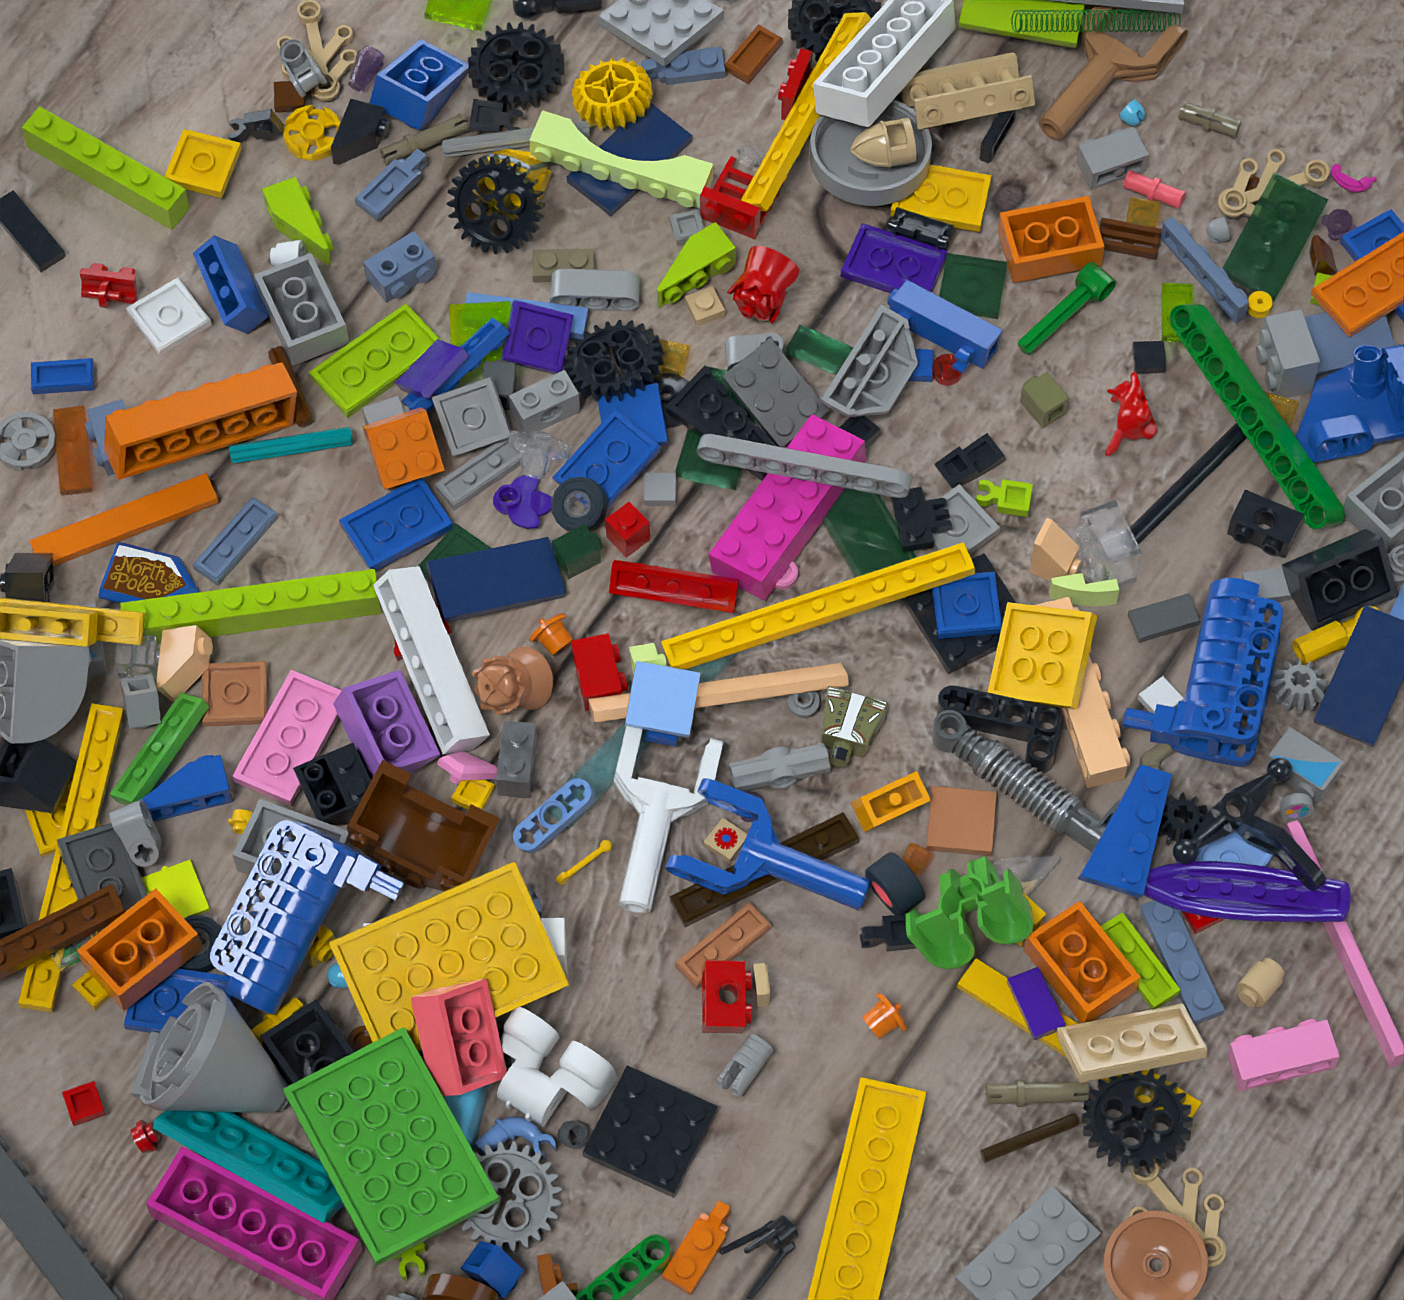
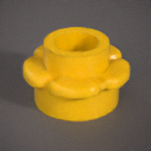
M242 809L233 810L232 818L227 821L229 825L233 826L232 831L242 835L253 812Z

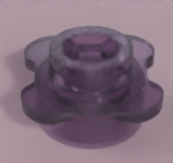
M1343 209L1333 210L1329 215H1324L1321 220V224L1329 232L1328 237L1334 241L1339 240L1341 236L1357 228L1356 225L1352 224L1351 214Z

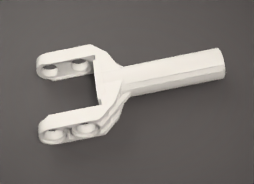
M626 726L613 782L624 799L634 806L639 814L619 899V905L623 909L638 914L651 911L671 822L680 817L689 816L708 805V801L697 790L703 778L715 780L723 745L721 740L710 738L701 759L694 793H690L689 789L641 777H638V780L631 778L642 729Z

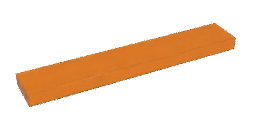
M207 473L31 539L29 542L34 553H53L54 566L213 506L219 502Z

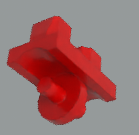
M93 263L90 268H81L79 273L82 284L81 297L98 299L101 308H107L110 301L129 304L137 301L134 268L123 267L119 272L108 271L104 264Z

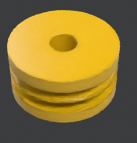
M1255 291L1249 296L1247 311L1252 317L1264 318L1270 314L1273 301L1268 293Z

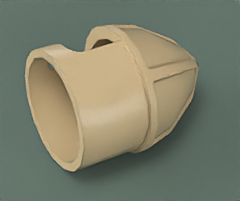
M907 117L890 121L881 120L879 123L866 128L855 138L850 148L851 153L860 161L876 167H886L887 169L892 166L916 162V145L910 119Z

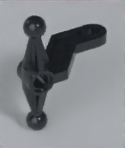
M1285 758L1273 759L1268 764L1265 775L1236 787L1225 794L1208 811L1190 840L1182 839L1176 842L1173 847L1175 860L1180 864L1188 865L1196 861L1200 848L1236 831L1247 844L1279 858L1309 890L1316 891L1326 883L1322 870L1283 828L1254 816L1274 784L1285 783L1292 777L1293 767ZM1226 806H1235L1239 810L1240 816H1231L1227 812Z

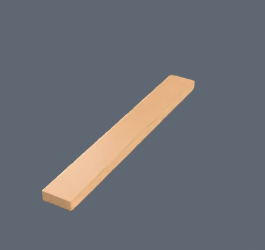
M842 663L703 682L698 684L694 708L828 689V686L834 688L845 687L849 685L848 674ZM630 693L589 699V709L594 722L626 718Z

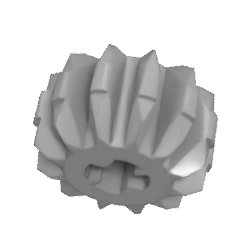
M1298 657L1294 662V666L1285 661L1281 669L1275 670L1271 692L1276 693L1275 703L1285 702V712L1291 706L1296 707L1298 715L1302 713L1304 707L1312 712L1315 709L1316 703L1322 702L1325 695L1323 691L1326 690L1327 682L1321 679L1323 676L1322 669L1312 670V661L1308 662L1305 666L1302 665Z

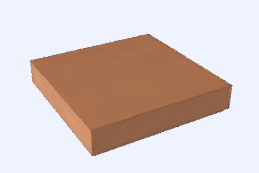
M267 661L209 664L208 669L202 674V699L209 705V708L202 717L203 727L262 723L267 714L268 702Z
M932 786L926 850L992 856L997 792Z

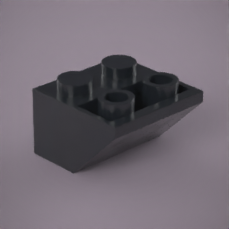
M45 739L32 743H10L5 740L0 749V806L55 813L75 772L77 761Z
M354 743L293 767L315 818L330 825H348L371 782Z

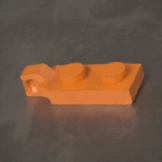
M719 1200L709 1216L702 1213L699 1219H696L662 1273L663 1280L689 1295L693 1294L726 1241L729 1227L724 1225V1223L731 1214L730 1206Z

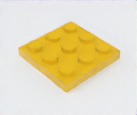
M1007 602L987 692L1048 706L1077 710L1097 615L1092 612Z

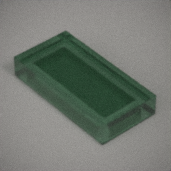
M800 324L786 347V354L837 375L854 347Z

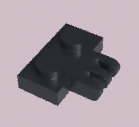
M922 487L909 488L908 495L903 498L890 497L902 552L933 548L934 540L932 534L952 529L951 521L947 520L950 518L949 510L944 509L948 506L945 498L925 500Z

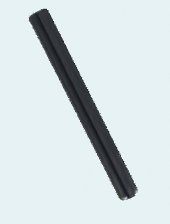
M1237 422L1119 537L1118 544L1126 552H1132L1247 438Z

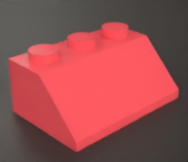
M487 978L441 987L411 997L425 1065L442 1096L461 1095L503 1079L507 1069Z

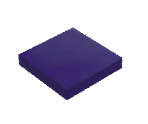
M514 300L507 325V331L510 334L505 337L500 360L513 362L519 366L554 375L563 370L564 357L574 315Z
M437 339L395 384L402 391L427 400L465 362L469 355L463 348Z

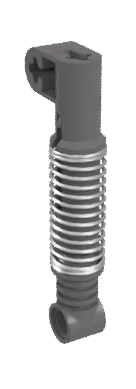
M945 710L936 716L932 731V741L937 749L943 752H951L952 754L956 752L955 755L958 758L962 757V761L965 763L969 761L973 774L977 775L980 779L985 778V783L991 780V787L997 785V791L1003 789V795L1009 794V800L1015 798V804L1021 802L1020 808L1027 806L1026 812L1032 810V817L1038 814V821L1044 818V825L1051 823L1050 829H1053L1058 834L1065 833L1088 851H1093L1120 800L1110 808L1101 820L1083 807L1082 800L1072 795V793H1067L1066 788L1061 789L1060 784L1055 785L1054 780L1049 781V777L1043 776L1042 772H1037L1036 767L1031 768L1030 763L1025 764V759L1019 760V755H1014L1013 750L1008 751L1007 746L1004 747L997 740H984L985 737L982 734L978 735L975 729L971 731L972 728L966 724L964 717L959 712ZM952 728L956 733L948 735L942 729Z

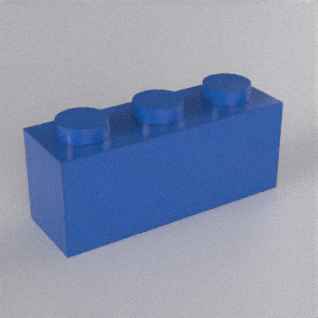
M214 235L193 252V256L224 325L248 334L269 317L237 244Z

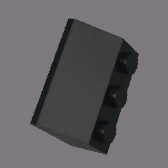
M1367 529L1281 565L1289 593L1312 631L1353 615L1364 605L1374 606L1398 595L1383 538Z

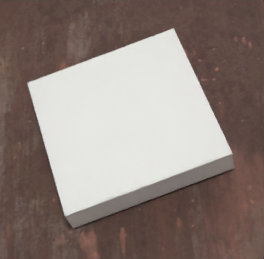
M178 277L126 308L127 314L159 356L212 326L210 318Z

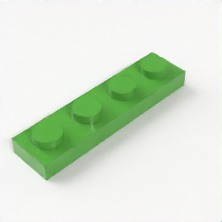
M182 692L179 694L162 718L161 723L155 728L109 794L116 802L128 805L143 799L150 793L209 708L204 699Z

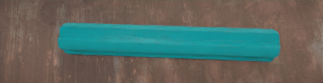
M350 427L234 444L229 447L232 463L348 446L353 444V437Z

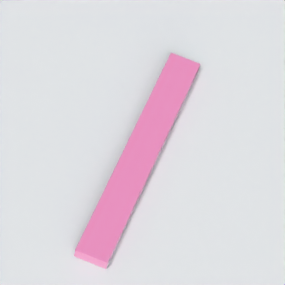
M1296 820L1287 823L1285 831L1321 869L1300 822ZM1346 920L1343 922H1323L1389 1067L1393 1068L1401 1065L1404 1059L1403 1042Z

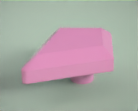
M464 751L441 757L437 762L438 766L451 774L449 780L455 784H459L461 780L496 779L497 767Z

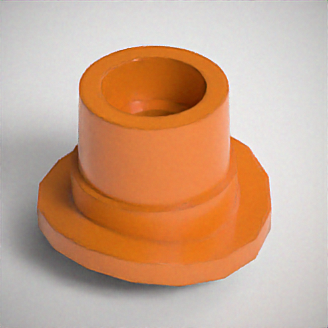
M558 614L547 621L544 617L540 619L539 623L541 626L528 639L530 643L538 640L551 656L567 646L573 638L562 622L567 617L566 614Z
M878 992L875 996L879 1001L862 1016L866 1024L878 1039H881L898 1027L903 1032L908 1029L907 1024L899 1012L902 1006L899 1002L893 1005L884 995Z

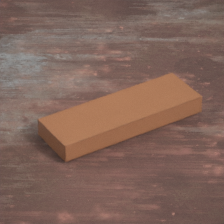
M749 902L676 961L675 968L698 990L702 986V966L705 960L733 961L770 931L771 924Z

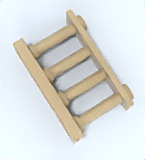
M1014 52L919 71L900 92L901 103L908 107L914 106L917 129L1035 105L1032 76L1019 77L1017 56Z

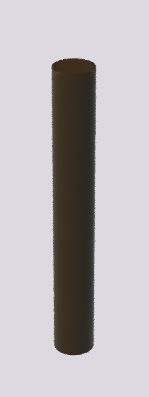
M1072 1113L980 1150L981 1157L984 1163L1014 1152L1077 1127V1119Z

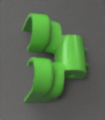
M986 856L977 860H969L967 865L968 874L962 877L955 869H949L947 873L939 876L941 896L938 909L921 916L915 909L905 914L907 937L927 961L936 967L954 969L964 966L973 958L975 951L974 936L970 926L965 921V916L977 910L978 927L993 942L1014 944L1026 939L1033 931L1032 908L1023 895L1020 880L1008 868L1003 871L1004 880L1000 881L995 868Z

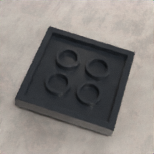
M985 553L971 560L975 567V573L995 572L1001 622L1003 624L1007 602H1016ZM932 589L901 598L947 674L997 651L1000 634L938 639Z
M627 1065L582 1152L583 1157L675 1198L718 1112V1106Z

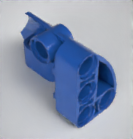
M1369 344L1358 346L1354 350L1353 363L1315 381L1309 404L1295 436L1313 463L1361 454L1368 451L1373 444L1404 438V344L1382 348V350Z

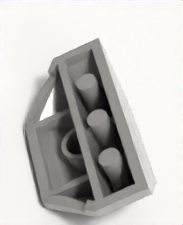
M880 304L820 402L846 417L888 414L918 365L914 344L909 331L908 319Z

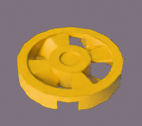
M306 105L293 111L285 121L286 126L283 133V140L288 151L295 157L306 161L321 160L332 155L331 145L334 138L325 136L324 128L335 126L336 130H338L341 122L337 114L326 107H323L324 110L313 109V105ZM308 116H318V119H309ZM290 131L299 132L297 134L289 135ZM317 145L318 149L313 154H307L310 146Z

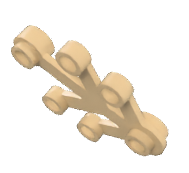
M304 0L298 5L297 14L299 21L307 29L311 51L308 49L307 51L315 60L328 82L325 85L322 83L317 85L310 92L319 101H329L339 94L340 84L338 81L347 70L356 68L359 64L357 52L352 49H346L340 54V61L329 73L326 66L342 45L346 46L352 43L354 38L353 31L348 25L337 27L335 35L323 49L318 28V22L322 18L321 7L315 0ZM343 33L349 34L346 37H340ZM290 36L278 38L276 42L278 52L280 46L285 41L293 38ZM346 58H354L352 61H345ZM282 64V75L286 80H290L289 73L286 71L284 64Z
M1272 149L1266 157V167L1257 188L1244 192L1249 178L1255 176L1258 165L1251 158L1243 159L1238 167L1239 175L1234 187L1226 189L1220 194L1218 208L1227 217L1237 218L1244 214L1262 222L1263 227L1267 231H1276L1281 225L1282 216L1277 211H1265L1251 204L1261 200L1289 212L1290 217L1294 221L1302 222L1310 212L1308 204L1303 201L1296 202L1280 194L1307 184L1314 187L1323 185L1329 176V167L1324 161L1315 159L1306 165L1304 172L1272 183L1277 170L1282 167L1285 161L1283 151ZM1271 156H1277L1280 162H1273ZM1248 165L1253 171L1247 172L1243 169V166ZM1310 173H1317L1320 178L1315 179ZM1234 201L1237 207H1232L1227 202ZM1300 208L1305 214L1299 215L1295 212V209ZM1267 218H1274L1277 224H1270Z
M1156 1163L1153 1164L1152 1173L1147 1177H1143L1139 1173L1135 1175L1131 1166L1133 1180L1138 1184L1147 1185L1169 1213L1175 1214L1190 1223L1201 1236L1205 1247H1211L1215 1251L1213 1256H1208V1268L1220 1265L1224 1261L1227 1252L1224 1241L1218 1236L1219 1219L1224 1209V1200L1217 1194H1210L1205 1198L1203 1211L1207 1217L1203 1232L1195 1222L1198 1189L1203 1180L1202 1173L1196 1168H1188L1183 1172L1181 1183L1184 1187L1183 1204L1181 1205L1157 1176L1159 1166ZM1194 1175L1197 1177L1198 1182L1191 1184L1186 1180V1176ZM1215 1201L1219 1204L1220 1208L1218 1210H1211L1207 1203ZM1141 1206L1134 1207L1130 1211L1129 1217L1148 1210Z

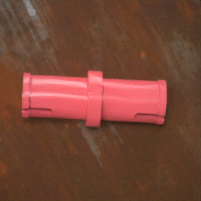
M1133 170L1128 171L1123 183L1124 189L1147 196V200L1151 202L1157 200L1178 210L1182 207L1186 197V191L1162 183V179L1157 177L1151 179Z

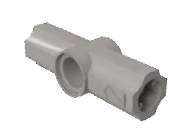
M824 743L794 750H789L787 747H775L764 752L761 757L729 763V771L733 788L740 791L768 785L773 789H781L793 785L798 779L829 773L830 764L827 749Z

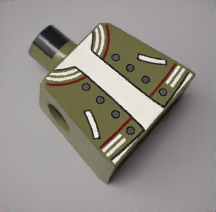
M828 686L821 744L824 743L826 748L832 749L829 757V762L832 765L845 768L851 755L861 758L866 757L886 719L888 702Z

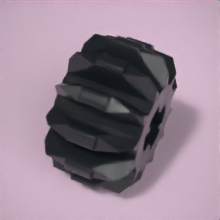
M1184 792L1180 794L1179 800L1171 794L1167 797L1158 831V837L1167 836V846L1174 841L1190 840L1205 818L1208 809L1206 805L1197 806V796L1193 797L1190 801L1186 800ZM1180 818L1184 819V823H1180Z

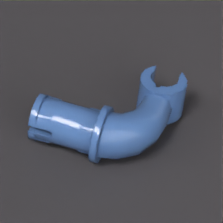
M520 1116L506 1117L501 1120L497 1118L495 1120L496 1124L474 1142V1145L483 1156L485 1155V1145H488L495 1152L499 1141H502L504 1144L509 1139L513 1141L516 1136L527 1139L533 1145L534 1154L541 1152L539 1145L542 1144L551 1145L556 1152L553 1137L543 1134L532 1121L528 1122ZM542 1153L541 1160H546V1156Z

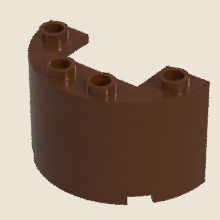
M382 760L347 826V832L350 837L349 842L372 860L381 864L380 871L386 874L395 873L403 877L405 883L416 889H421L422 886L446 891L469 881L500 818L472 804L465 814L409 786L408 783L412 774Z

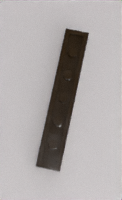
M844 812L780 842V844L823 861L858 844L859 837ZM735 865L725 869V871L733 874ZM766 875L751 881L746 887L726 895L694 884L671 895L670 902L684 927H688L782 880Z

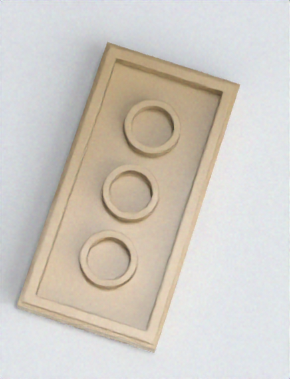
M1183 1003L1057 1028L1056 1035L1079 1083L1207 1058L1208 1049Z

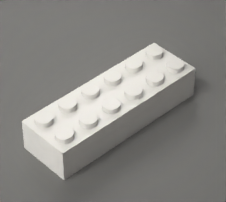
M888 0L813 83L816 113L860 126L870 127L956 29L954 0Z

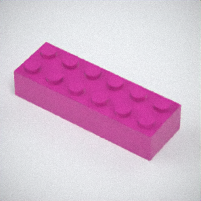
M813 414L810 415L787 447L788 449L862 463L867 461L864 440ZM768 473L708 554L712 574L739 579V588L765 601L775 588L777 581L788 570L789 564L796 559L846 488Z
M182 1146L146 1203L152 1218L307 1300H334L362 1253L358 1238L328 1222L322 1223L240 1176Z

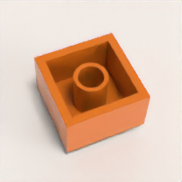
M422 407L362 426L380 486L384 489L444 471L427 411Z

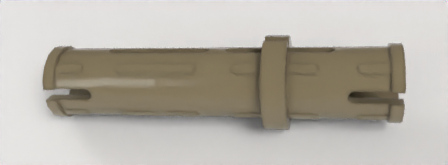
M459 113L457 116L414 135H404L403 140L380 148L382 158L393 153V155L383 160L385 165L388 166L395 158L399 160L409 157L416 149L422 151L445 139L469 131L467 122L455 126L462 123L465 117Z
M1016 1080L1015 1083L985 1084V1091H987L985 1093L986 1105L1016 1104L1017 1107H1024L1025 1103L1088 1101L1089 1098L1086 1093H1089L1088 1082L1024 1083L1023 1080Z

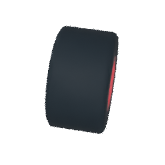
M893 852L886 853L865 870V877L870 880L871 889L894 915L907 913L925 899V892L916 875Z

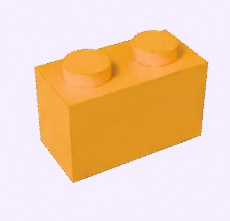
M915 771L850 802L863 831L866 832L931 801L918 772Z

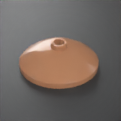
M1145 1211L1127 1218L1114 1230L1105 1248L1104 1271L1111 1290L1119 1300H1194L1201 1291L1207 1277L1208 1256L1201 1236L1186 1220L1165 1211ZM1155 1259L1163 1263V1268L1157 1272L1150 1269V1263Z

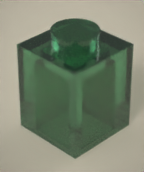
M583 524L552 540V549L557 563L569 580L601 563L603 544L597 533H590L587 526Z

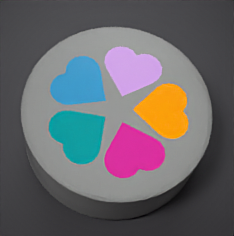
M1304 793L1287 795L1280 801L1282 817L1288 820H1300L1309 817L1314 812L1312 797Z

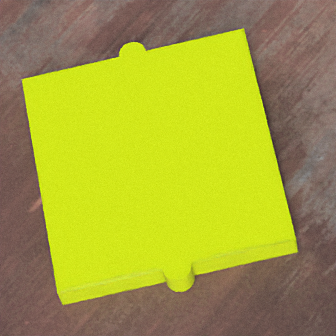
M190 859L171 867L163 866L160 871L141 878L147 895L157 888L183 918L210 911Z

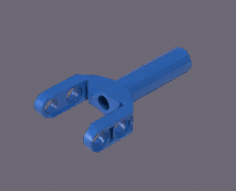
M702 779L697 792L709 804L753 821L735 863L733 874L687 855H670L665 866L668 872L722 895L746 887L753 880L770 875L850 908L859 910L862 907L871 885L869 879L781 845L761 798L712 779Z

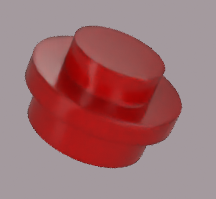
M144 1120L136 1122V1127L131 1129V1135L142 1153L149 1150L151 1152L156 1151L160 1135L157 1130L153 1129V1123L147 1124Z

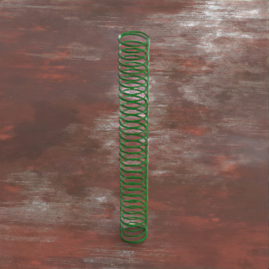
M1015 10L1012 14L1011 25L1016 33L1020 31L1023 33L1026 31L1031 32L1033 28L1032 16L1035 13V27L1037 32L1043 31V14L1045 13L1046 30L1043 31L1045 33L1048 31V15L1050 13L1052 16L1051 31L1062 32L1064 28V13L1061 18L1062 29L1059 31V18L1056 12L1061 13L1063 11L1067 15L1066 27L1068 32L1074 31L1075 13L1077 14V30L1074 32H1097L1100 27L1099 15L1102 13L1103 29L1099 30V32H1102L1105 28L1104 15L1107 13V28L1110 32H1113V30L1115 32H1118V30L1120 32H1158L1161 27L1160 15L1163 13V30H1160L1163 32L1166 27L1165 15L1166 13L1169 14V12H1165V14L1162 11L1160 14L1158 11L1155 12V14L1158 13L1159 15L1158 30H1155L1156 17L1152 10ZM1016 11L1020 14V28L1018 31L1016 29L1018 13L1014 21L1015 30L1013 28V15ZM1121 12H1122V14H1123V19H1122V27H1123V30H1122V31L1120 30V24H1121L1120 14H1121ZM1126 12H1127V14H1128V19H1127L1128 30H1127V31L1125 30V25H1126L1125 14H1126ZM1131 12L1133 13V20H1132L1133 30H1132V31L1130 30V26H1131L1130 14H1131ZM1170 12V14H1169V16H1168V27H1169V21H1170V26H1171V16H1172V12ZM1023 13H1024L1025 16H1026V17H1025V31L1022 30V26H1023L1022 15H1023ZM1028 13H1030V16H1031V18H1030V28H1031V30H1030V31L1027 30V27H1028V19H1027ZM1039 13H1040V15H1041V20H1040L1041 30H1040V31H1038V29H1037V28H1038V17H1037V16H1038ZM1054 13H1056V16H1057V17H1056V31L1053 30V26H1054L1053 15H1054ZM1070 13H1071V15H1072V19H1071V27H1072V30H1071V31H1069V29H1068V28H1069V17H1068V16H1069ZM1080 13L1082 14V20H1081L1082 30H1081V31L1079 30V24H1080L1079 14H1080ZM1085 13L1087 14V30H1086V31L1084 30V26H1085L1084 14H1085ZM1090 13H1092V16H1093V17H1092V30H1091V31L1089 30V26H1090L1089 15H1090ZM1095 13H1097V15H1098V17H1097V30H1096V31L1094 30V27H1095V18H1094V15H1095ZM1110 13L1113 14V18H1112V27H1113V30H1112V31L1109 29V28H1110ZM1115 13L1118 14L1117 31L1115 30ZM1136 13H1138V20H1137L1138 30H1137V31L1135 30V26H1136L1135 14H1136ZM1141 13H1143V15H1144V16H1143V20H1142V25H1143V30H1142V31L1140 30V26H1141L1140 14H1141ZM1146 13H1148V15H1149V16H1148V21H1147V25H1148V30H1147V31L1145 30V27H1146L1145 14H1146ZM1151 13H1153V15H1154V16H1153V21H1152L1153 30H1150V27H1151V17H1150V14H1151ZM1178 13V14H1179V25H1180V23H1181V17H1180V13Z

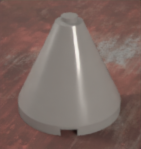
M204 982L195 987L182 1000V1003L188 1006L187 1009L177 1019L173 1016L169 1017L152 1047L140 1082V1086L148 1090L147 1096L143 1094L140 1096L141 1101L155 1110L274 1113L278 1109L282 1110L288 1103L283 1089L289 1086V1084L226 993L209 982Z

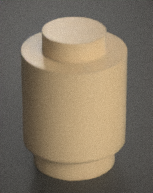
M1270 958L1257 961L1237 984L1240 1000L1249 1007H1263L1283 983L1282 978L1285 973L1282 967Z

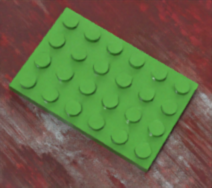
M405 1027L283 1089L286 1099L376 1266L499 1202L497 1193Z

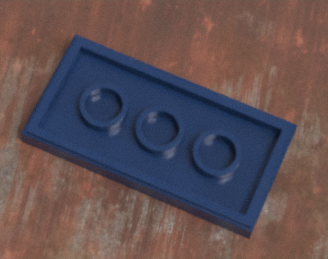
M650 103V108L645 109L644 117L636 116V123L627 122L625 129L621 126L599 148L618 157L635 161L668 160L675 158L693 141V135ZM572 171L566 176L568 184L609 216L617 212L639 191L636 188L627 189L620 185V183L610 180L596 179L591 174L582 171Z
M549 537L427 561L426 564L443 623L564 598L566 595Z
M1364 605L1316 713L1314 723L1371 747L1375 746L1404 680V620Z

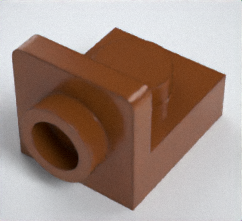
M551 1253L537 1256L543 1295L562 1281L559 1263L552 1264ZM577 1283L565 1284L574 1296L579 1293Z

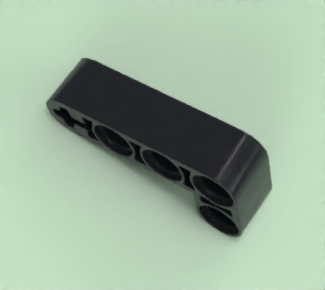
M954 685L944 687L940 691L937 715L945 710H954L964 717L966 724L972 728L971 730L975 729L983 733L1027 742L1025 764L1030 763L1031 768L1036 767L1037 772H1042L1043 774L1051 770L1062 726V715L1059 710L1044 704ZM986 709L990 714L980 715L976 711ZM1018 716L1022 721L1013 722L1008 717ZM1044 722L1050 723L1054 727L1051 729L1042 728L1040 724ZM1036 751L1045 752L1048 756L1044 758L1036 757L1033 753Z

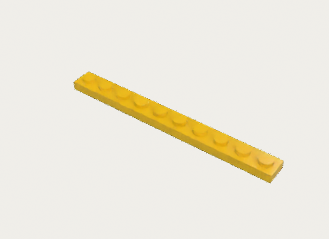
M964 542L663 640L661 641L662 648L669 667L685 670L974 575L975 567Z
M91 703L58 839L97 827L124 717L123 708ZM58 845L56 846L39 920L77 901ZM66 947L58 950L56 958L52 953L27 966L18 1001L20 1008L53 1012L63 971L61 966L63 957H65Z

